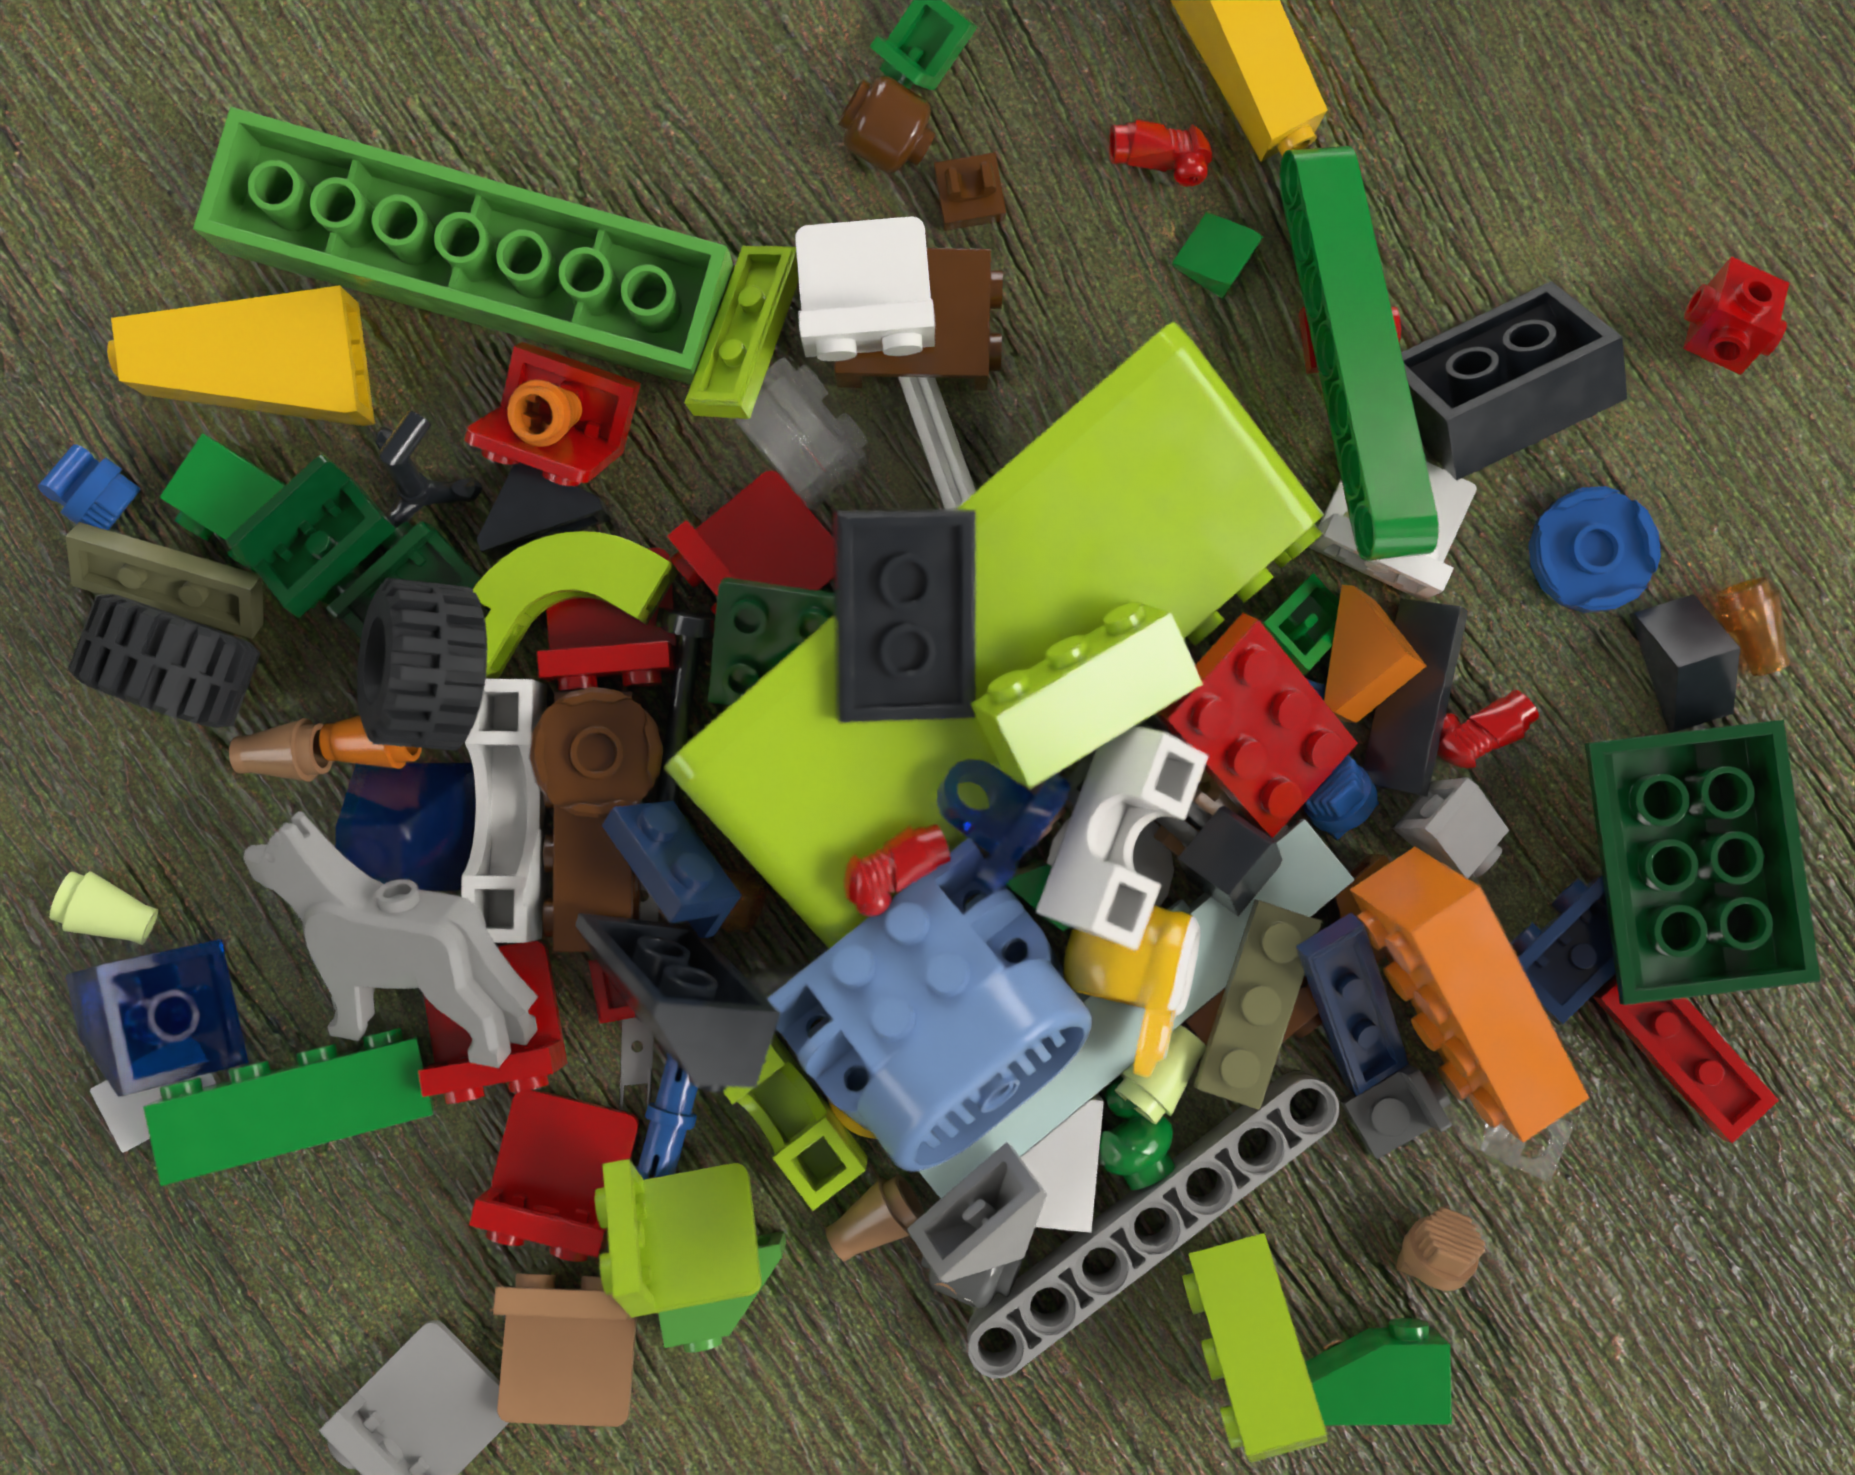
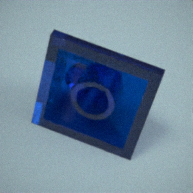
M406 763L401 769L356 764L336 823L335 848L361 871L383 884L394 880H410L417 884L418 890H461L462 875L469 862L475 829L476 793L472 763Z
M222 939L97 965L66 974L79 1039L118 1097L249 1063Z

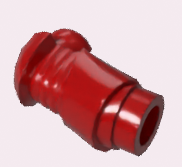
M1135 118L1134 122H1126L1125 125H1112L1110 128L1109 157L1111 164H1125L1163 172L1174 169V179L1178 184L1185 187L1199 185L1206 179L1208 175L1207 166L1212 161V151L1210 143L1197 126L1191 124L1188 130L1181 131V129H1167L1164 124Z
M1512 690L1505 697H1500L1476 714L1470 716L1463 724L1455 714L1446 713L1437 756L1444 762L1459 768H1475V760L1485 755V753L1487 754L1492 750L1523 739L1525 732L1530 729V725L1539 719V713L1532 701L1518 690Z
M937 824L925 828L920 826L915 829L909 826L885 842L883 848L876 850L875 853H871L861 860L856 855L851 857L846 866L843 880L845 895L849 901L855 904V908L860 914L877 916L884 913L892 901L888 892L896 891L898 893L905 887L936 870L938 866L951 861L949 848L940 827Z

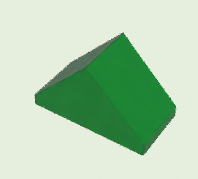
M1313 573L1260 621L1303 675L1333 645L1339 600Z

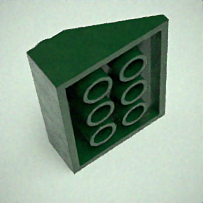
M1784 720L1584 743L1620 1004L1630 1005L1821 982Z

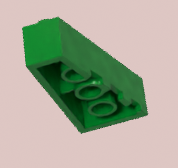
M399 1027L363 1036V1049L338 1054L336 1044H330L296 1053L298 1063L296 1065L271 1070L269 1060L228 1070L230 1081L203 1087L201 1077L159 1087L161 1098L143 1106L160 1186L434 1115L432 1097H422L418 1071L425 1068L418 1035L403 1038L402 1029Z

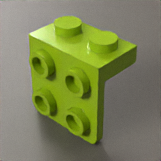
M630 1159L603 1164L605 1187L596 1189L595 1206L600 1227L602 1229L608 1228L610 1252L600 1256L601 1280L606 1295L613 1294L614 1299L631 1318L755 1294L760 1289L762 1279L750 1176L742 1164L731 1163L643 1180Z

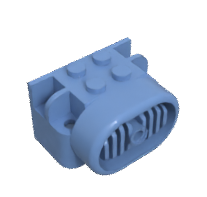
M970 838L950 852L951 861L949 863L938 866L933 872L910 884L891 899V904L884 913L870 916L767 998L781 1013L776 1029L783 1035L797 1054L799 1063L804 1070L815 1079L831 1102L864 1129L872 1131L894 1163L906 1171H921L937 1166L977 1142L1051 1082L1073 1060L1086 1042L1092 1026V1017L1089 1009L1064 980L1063 967L1044 933L1025 911L1017 897L1005 887L990 869L979 849ZM974 894H979L969 903L966 904V901L970 896ZM819 1018H824L813 1028L810 1029L814 1021H816Z

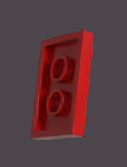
M1242 613L1195 665L1202 685L1155 712V714L1179 741L1208 756L1204 770L1257 829L1273 839L1358 743L1258 619Z

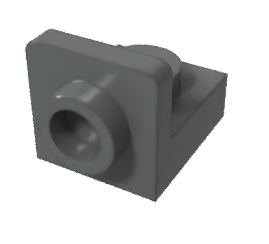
M1409 1064L1358 1096L1350 1093L1339 1100L1370 1155L1376 1160L1430 1128L1443 1132L1452 1126L1443 1108L1451 1103L1439 1080L1431 1071L1422 1074L1418 1068Z

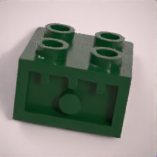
M728 577L723 578L718 586L708 702L733 705L835 615L834 593Z

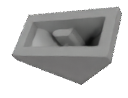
M1006 1142L909 1226L907 1231L938 1278L947 1283L1023 1259L1047 1193L1014 1148Z

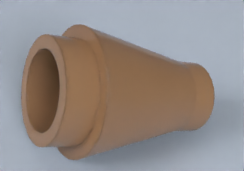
M307 718L251 735L235 736L229 747L230 763L233 770L238 774L255 773L310 782L317 775L326 774L330 770L333 761H327L320 750L319 735L324 724H313Z
M896 1175L889 1180L880 1177L837 1221L826 1227V1236L836 1255L841 1260L847 1261L859 1253L910 1236L907 1228L924 1214V1209L914 1189L901 1175Z

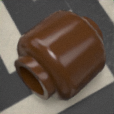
M880 76L872 84L863 79L838 122L839 126L846 129L843 136L845 147L885 173L898 171L906 161L917 166L929 149L936 134L926 127L931 114L930 104L924 98L888 76Z

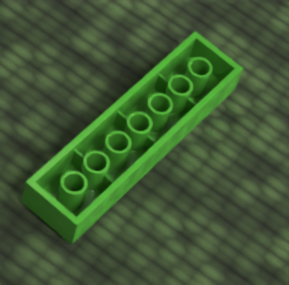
M231 106L193 230L221 253L340 285L345 288L691 385L734 270L728 246Z

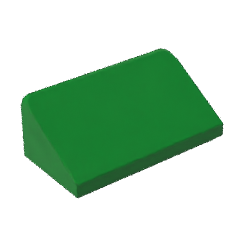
M1032 859L996 872L995 875L1009 891L1036 913L1053 866ZM1037 913L1046 922L1062 931L1071 928Z

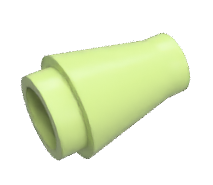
M72 871L61 883L53 900L49 917L51 920L62 923V929L66 932L129 940L143 945L156 922L158 909L143 904L92 871H89L85 876Z
M1179 1025L1171 1033L1166 1058L1156 1064L1152 1075L1145 1078L1133 1074V1063L1120 1074L1124 1080L1115 1089V1092L1125 1101L1129 1099L1138 1106L1134 1109L1153 1124H1157L1164 1113L1169 1116L1172 1115L1199 1059L1204 1054L1206 1045L1188 1029Z

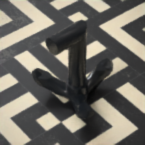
M412 410L407 411L395 430L379 427L375 437V443L380 450V460L394 480L398 493L393 506L385 514L395 528L405 522H409L423 506L462 500L466 502L474 501L482 490L481 483L472 477L458 481L438 482L426 479L418 472L410 456L431 427V424Z

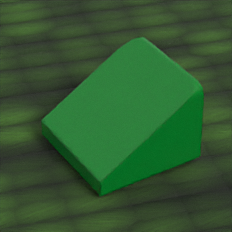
M1206 212L1173 260L1171 266L1223 299L1264 236L1253 229Z

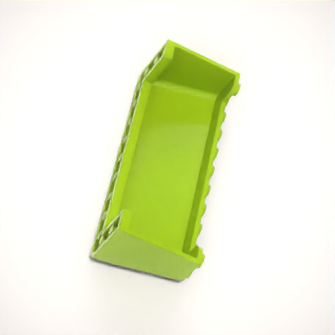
M1175 321L1164 327L957 508L976 510V700L989 693L987 690L989 684L998 677L1011 671H1026L1047 659L1046 651L1057 642L1073 636L1084 637L1104 625L1103 618L1110 611L1131 602H1139L1171 612L1182 638L1187 637L1196 646L1225 620L1217 612V609L1236 594L1243 602H1246L1274 577L1266 568L1269 563L1274 561L1281 569L1323 534L1315 525L1324 516L1323 512L1195 343ZM835 615L683 747L665 766V770L829 949L870 917L860 914L856 910L855 904L849 901L845 895L843 880L846 866L853 855H856L861 860L863 857L875 853L876 850L882 849L885 842L909 826L915 829L920 826L925 828L934 824L940 827L947 842L949 852H952L968 838L972 842L978 838L970 827L989 810L999 820L1028 794L1021 787L1019 781L1003 772L977 716L976 718L839 723L836 720ZM896 891L888 893L891 896V899H893L901 891H899L898 893H896Z

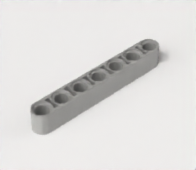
M1303 1071L1288 1072L1268 1085L1260 1110L1242 1105L1173 1158L1175 1168L1168 1176L1148 1187L1130 1191L1092 1221L1091 1233L1078 1231L1016 1279L1008 1297L999 1293L996 1294L989 1305L984 1308H978L970 1317L967 1326L969 1358L974 1368L982 1375L993 1379L1006 1378L1016 1373L1328 1133L1336 1124L1339 1115V1101L1334 1091L1323 1081ZM1304 1088H1313L1317 1094L1318 1101L1315 1111L1305 1119L1292 1118L1289 1106L1292 1097L1296 1092ZM1251 1128L1265 1129L1267 1144L1263 1152L1254 1158L1240 1156L1238 1153V1142L1243 1133ZM1207 1167L1216 1171L1217 1182L1215 1188L1209 1194L1195 1197L1186 1192V1183L1193 1171ZM1157 1207L1166 1212L1165 1225L1158 1233L1145 1236L1134 1230L1136 1217L1141 1211ZM1105 1247L1115 1252L1116 1259L1114 1265L1103 1274L1094 1275L1082 1268L1084 1257L1095 1248ZM1053 1287L1065 1294L1062 1306L1052 1313H1040L1030 1305L1035 1293L1043 1288ZM997 1327L1008 1330L1014 1336V1339L1006 1350L992 1353L980 1346L979 1339L985 1331Z

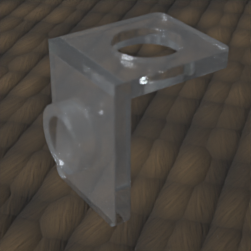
M1559 1118L1547 1126L1546 1129L1549 1134L1548 1147L1541 1155L1527 1158L1521 1155L1527 1141L1523 1143L1501 1124L1492 1128L1486 1123L1483 1133L1484 1141L1480 1150L1512 1168H1519L1535 1177L1548 1181L1551 1179L1573 1131V1125Z

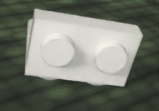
M900 217L806 225L797 231L795 238L801 299L799 322L801 340L806 357L817 356L822 361H842L856 357L857 353L883 351L884 354L891 356H904L918 353L923 350V347L935 346V321L933 300H931L925 227L919 218Z

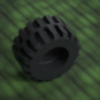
M387 578L384 583H381L372 598L365 617L357 673L360 718L367 738L373 744L457 750L465 743L480 710L487 670L485 618L479 598L472 588Z
M115 594L96 595L68 671L82 684L115 698L181 720L220 728L234 725L261 653L250 642L132 599Z

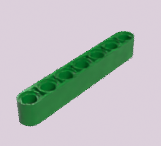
M1352 146L1286 150L1281 160L1279 172L1281 198L1357 552L1361 559L1365 561L1429 555L1437 547L1439 538L1438 514L1356 152Z

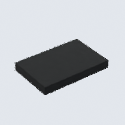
M976 510L833 511L836 720L839 723L976 718V714L970 704L976 701Z

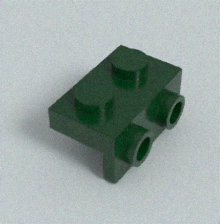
M320 454L226 539V544L235 555L255 569L281 605L300 618L393 533L396 528L354 479L326 455Z
M421 521L415 527H412L409 522H405L397 527L379 545V548L385 554L367 571L359 565L353 568L331 589L337 598L327 606L326 610L335 619H342L361 639L369 605L385 579L395 578L464 586L474 589L482 577L432 524Z

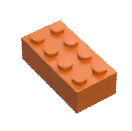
M1413 847L1350 889L1362 911L1355 917L1364 924L1370 944L1377 950L1382 948L1390 963L1383 968L1387 980L1403 1000L1411 1001L1417 1012V1015L1411 1018V1023L1426 1046L1434 1052L1438 1051L1444 1062L1443 1065L1438 1067V1073L1445 1085L1458 1100L1462 1101L1469 1097L1479 1115L1490 1127L1495 1128L1501 1124L1524 1143L1589 1099L1480 886L1417 847Z

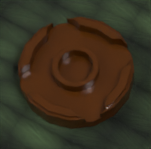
M590 687L567 693L544 711L532 731L529 762L535 783L552 804L574 816L601 819L607 817L613 807L636 805L647 795L660 774L663 747L656 723L647 711L643 710L640 704L618 690Z

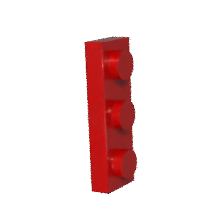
M1616 975L1592 996L1722 1140L1729 1143L1735 1142L1779 1101L1687 998L1622 1005L1619 1001Z

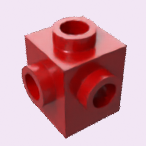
M1731 256L1709 284H1702L1689 301L1684 313V319L1689 321L1690 325L1683 349L1702 357L1708 362L1715 363L1741 375L1760 354L1765 357L1769 356L1780 343L1787 328V322L1782 320L1781 317L1789 282Z

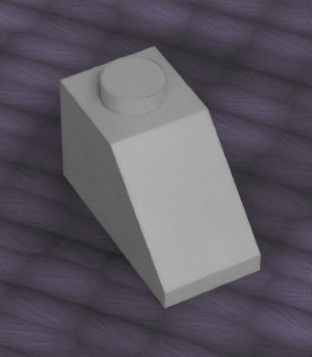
M1468 777L1432 781L1428 797L1419 796L1392 828L1413 847H1417L1467 879L1472 874L1475 877H1479L1490 869L1502 853V848L1497 844L1509 831L1480 788Z

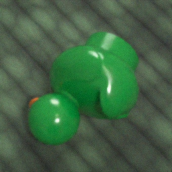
M1118 1076L1107 1087L1105 1098L1108 1108L1112 1113L1126 1121L1111 1131L1101 1132L1098 1161L1106 1171L1114 1175H1123L1130 1190H1139L1157 1183L1174 1170L1175 1164L1168 1152L1172 1144L1173 1130L1171 1123L1165 1116H1162L1157 1124H1153L1134 1109L1138 1106L1129 1099H1126V1101L1115 1092V1089L1124 1080L1122 1076Z

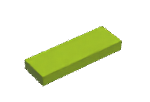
M742 246L684 402L693 416L750 419L799 282L796 247Z

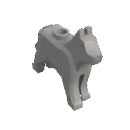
M298 812L291 818L292 824L285 823L270 838L267 845H251L245 850L244 861L252 878L263 886L274 890L286 900L303 922V934L307 949L332 995L333 1008L336 1010L333 1020L328 1025L330 1036L358 1041L365 1034L368 1026L367 1022L375 1014L373 998L375 988H420L425 997L439 1011L471 1034L472 1042L468 1049L470 1063L499 1068L511 1053L510 1043L526 1045L537 1031L536 1018L530 1015L527 1010L538 996L517 975L501 954L486 930L482 912L470 900L456 895L418 890L417 884L410 880H394L383 884L372 879L347 860L322 835L303 812Z

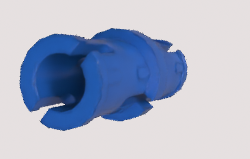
M669 1053L666 1054L667 1060L656 1101L648 1103L645 1114L650 1123L639 1164L636 1166V1170L643 1180L649 1179L650 1175H655L654 1178L676 1173L686 1131L694 1128L697 1114L692 1112L698 1087L688 1080V1075Z

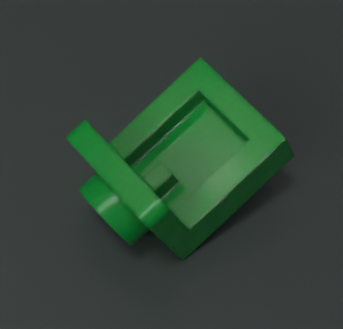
M913 0L889 37L884 39L876 36L869 47L884 59L879 69L886 76L893 78L908 89H911L916 84L934 91L978 27L945 0Z

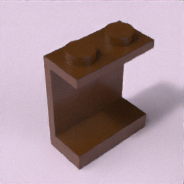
M927 248L931 300H933L935 321V346L923 347L922 351L911 355L891 356L884 354L883 351L857 353L854 358L835 361L837 387L862 388L863 376L975 378L974 390H987L989 371H1001L1002 333H990V309H1002L1003 270H991V249Z

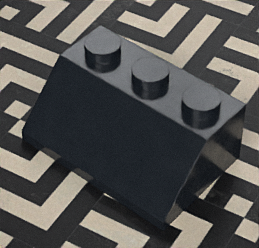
M1552 281L1401 353L1421 442L1425 450L1456 481L1627 399L1623 337Z
M578 914L575 926L615 990L635 1012V1017L644 1023L661 1043V1048L669 1053L688 1075V1080L693 1085L712 1092L725 1091L728 1086L756 1088L781 1013L708 938H700L691 925Z

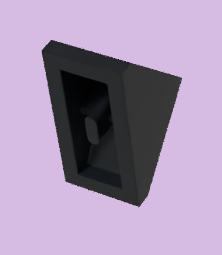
M519 462L513 465L484 523L477 542L482 553L493 560H498L531 541L564 532L582 531L613 520L609 507L598 496L577 486H564L553 483L543 477V470Z
M1694 594L1630 614L1669 733L1734 714L1740 647Z

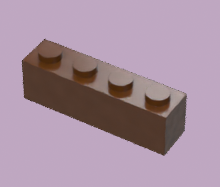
M620 691L642 707L641 695L632 691ZM554 692V703L571 692ZM544 794L546 809H554V834H547L543 845L545 872L553 873V898L545 899L543 906L545 937H553V952H592L575 926L578 914L641 920V881L602 827L607 817L598 819L574 816L552 804Z

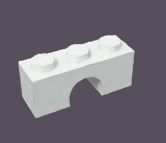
M1135 726L1099 746L1095 752L1036 913L1076 930L1137 950L1161 885L1136 873L1132 862L1135 841L1141 830L1150 821L1158 817L1169 816L1185 820L1208 756L1164 732Z

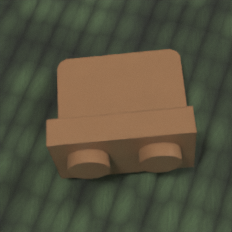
M516 1273L515 1286L496 1287L493 1315H506L497 1413L500 1419L508 1423L617 1427L625 1423L630 1414L637 1317L631 1318L614 1299L613 1294L606 1295L601 1277L582 1276L581 1289L555 1288L556 1275Z

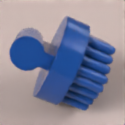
M76 444L70 447L38 485V489L43 495L64 506L60 513L77 525L78 522L105 530H109L140 492V487L120 474L123 469L106 457L101 462L97 461L88 450Z
M1346 756L1303 804V808L1316 827L1328 832L1337 841L1346 832L1362 824L1379 803L1377 801L1376 787L1367 772L1357 765L1350 756Z

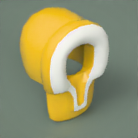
M1153 905L1137 950L1074 928L1065 949L1063 977L1074 992L1145 1008L1133 1067V1074L1145 1078L1150 1077L1156 1064L1166 1058L1175 1017L1184 1011L1191 990L1201 930L1195 916L1184 911H1170Z

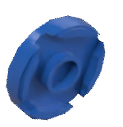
M1606 486L1579 488L1553 501L1536 520L1529 541L1530 566L1541 589L1561 606L1582 613L1611 611L1637 599L1647 588L1646 585L1650 581L1652 573L1656 572L1661 558L1659 531L1648 510L1638 501H1631L1625 495L1619 494L1618 492L1620 491Z

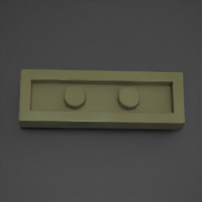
M78 522L66 535L71 586L101 595H119L200 624L253 639L264 624L262 578L256 573Z
M1254 899L1198 1069L1194 1087L1258 1110L1261 1109L1305 974L1295 946L1317 934L1322 921Z

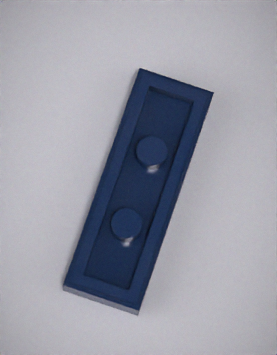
M1350 913L1295 946L1344 1085L1355 1096H1358L1408 1065L1409 1061L1364 924Z

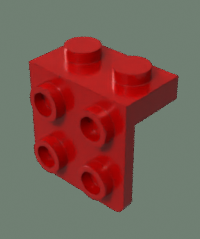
M522 341L513 347L501 405L469 425L464 440L469 445L480 448L481 454L491 461L508 465L520 462L543 470V477L553 483L564 486H578L580 483H588L624 453L641 383ZM532 380L547 381L560 388L572 391L581 402L582 414L578 422L559 441L552 445L538 447L527 444L514 433L510 426L507 414L510 397L525 382Z
M775 471L762 473L696 529L685 520L667 535L668 539L678 549V552L669 558L677 570L693 588L704 581L716 596H718V586L725 577L821 591L834 580V538L782 476ZM717 603L710 608L715 615Z
M647 548L671 562L669 560L670 555L664 549ZM673 582L658 607L675 610ZM592 598L568 599L546 609L549 650L537 651L539 678L552 683H558L559 692H575L590 687L598 688L597 680L623 678V687L655 686L662 684V675L674 674L678 649L677 634L669 633L656 626L658 608L648 625L607 602Z
M535 940L527 943H515L497 947L517 975L538 996L527 1010L530 1015L536 1018L537 1031L526 1045L510 1043L511 1053L499 1068L470 1063L468 1049L472 1042L471 1034L439 1011L423 994L435 1063L418 1071L422 1097L444 1094L445 1104L461 1103L484 1097L483 1086L508 1082L510 1092L532 1090L549 1085L548 1074H553L568 1064L549 951L544 942Z
M537 1089L517 1092L512 1100L491 1187L475 1199L469 1226L487 1230L485 1235L487 1239L503 1245L521 1246L524 1245L525 1240L549 1245V1253L563 1260L585 1262L588 1260V1256L598 1258L609 1244L608 1228L602 1229L598 1222L595 1192L596 1189L605 1187L603 1164L627 1159L631 1161L639 1130L638 1118L630 1112Z

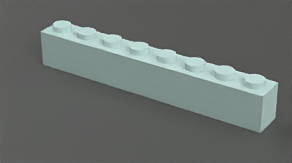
M1305 819L1292 820L1287 825L1285 824L1273 838L1282 857L1280 867L1254 899L1311 917L1355 879ZM1203 893L1189 906L1181 899L1167 909L1170 911H1184L1195 916L1201 930L1189 998L1184 1011L1175 1017L1172 1031L1226 987L1254 899L1239 917L1206 893ZM1075 992L1089 1009L1092 1017L1091 1031L1081 1050L1051 1082L973 1145L937 1166L919 1171L937 1195L943 1198L1006 1142L1021 1157L1131 1066L1135 1060L1145 1008Z

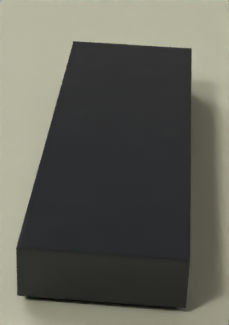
M1400 598L1395 626L1427 667L1376 707L1363 769L1367 772L1376 788L1428 797L1468 610L1462 606Z

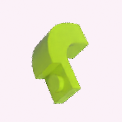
M564 532L531 541L515 549L491 567L473 589L480 603L491 609L485 618L487 631L486 679H498L532 622L552 605L573 598L597 599L617 607L648 625L679 571L668 560L633 541L600 532Z

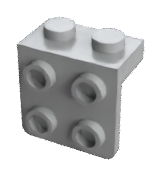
M430 1320L403 1345L319 1432L328 1440L327 1445L333 1457L343 1466L349 1469H356L361 1475H458L498 1435L508 1422L501 1420L497 1413L500 1381L441 1321Z

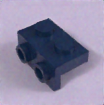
M673 800L613 807L602 827L670 923L688 921L700 938L714 936L741 897V894Z
M1602 875L1591 881L1588 885L1577 878L1550 904L1558 914L1542 930L1534 923H1531L1510 943L1545 1013L1557 1025L1564 1024L1615 973Z

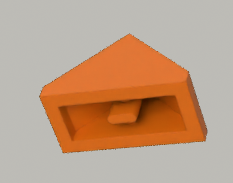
M1342 585L1324 702L1338 719L1344 722L1357 723L1427 667V665L1375 599L1355 586Z

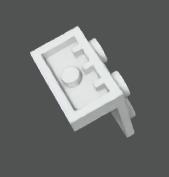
M1426 462L1439 522V538L1434 552L1429 555L1365 561L1361 559L1355 546L1342 481L1340 479L1318 526L1323 534L1309 548L1424 601L1443 592L1454 568L1443 562L1474 497L1476 486L1474 483L1463 478L1456 481L1446 470Z

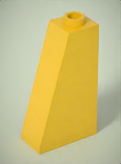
M1170 0L1260 162L1279 152L1283 157L1286 150L1305 149L1317 138L1315 132L1325 116L1327 108L1280 0Z
M340 285L111 318L114 340H110L107 346L111 369L120 382L143 395L350 425H375L359 303Z

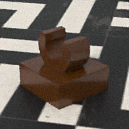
M996 152L934 162V175L944 231L1005 221L1006 209Z

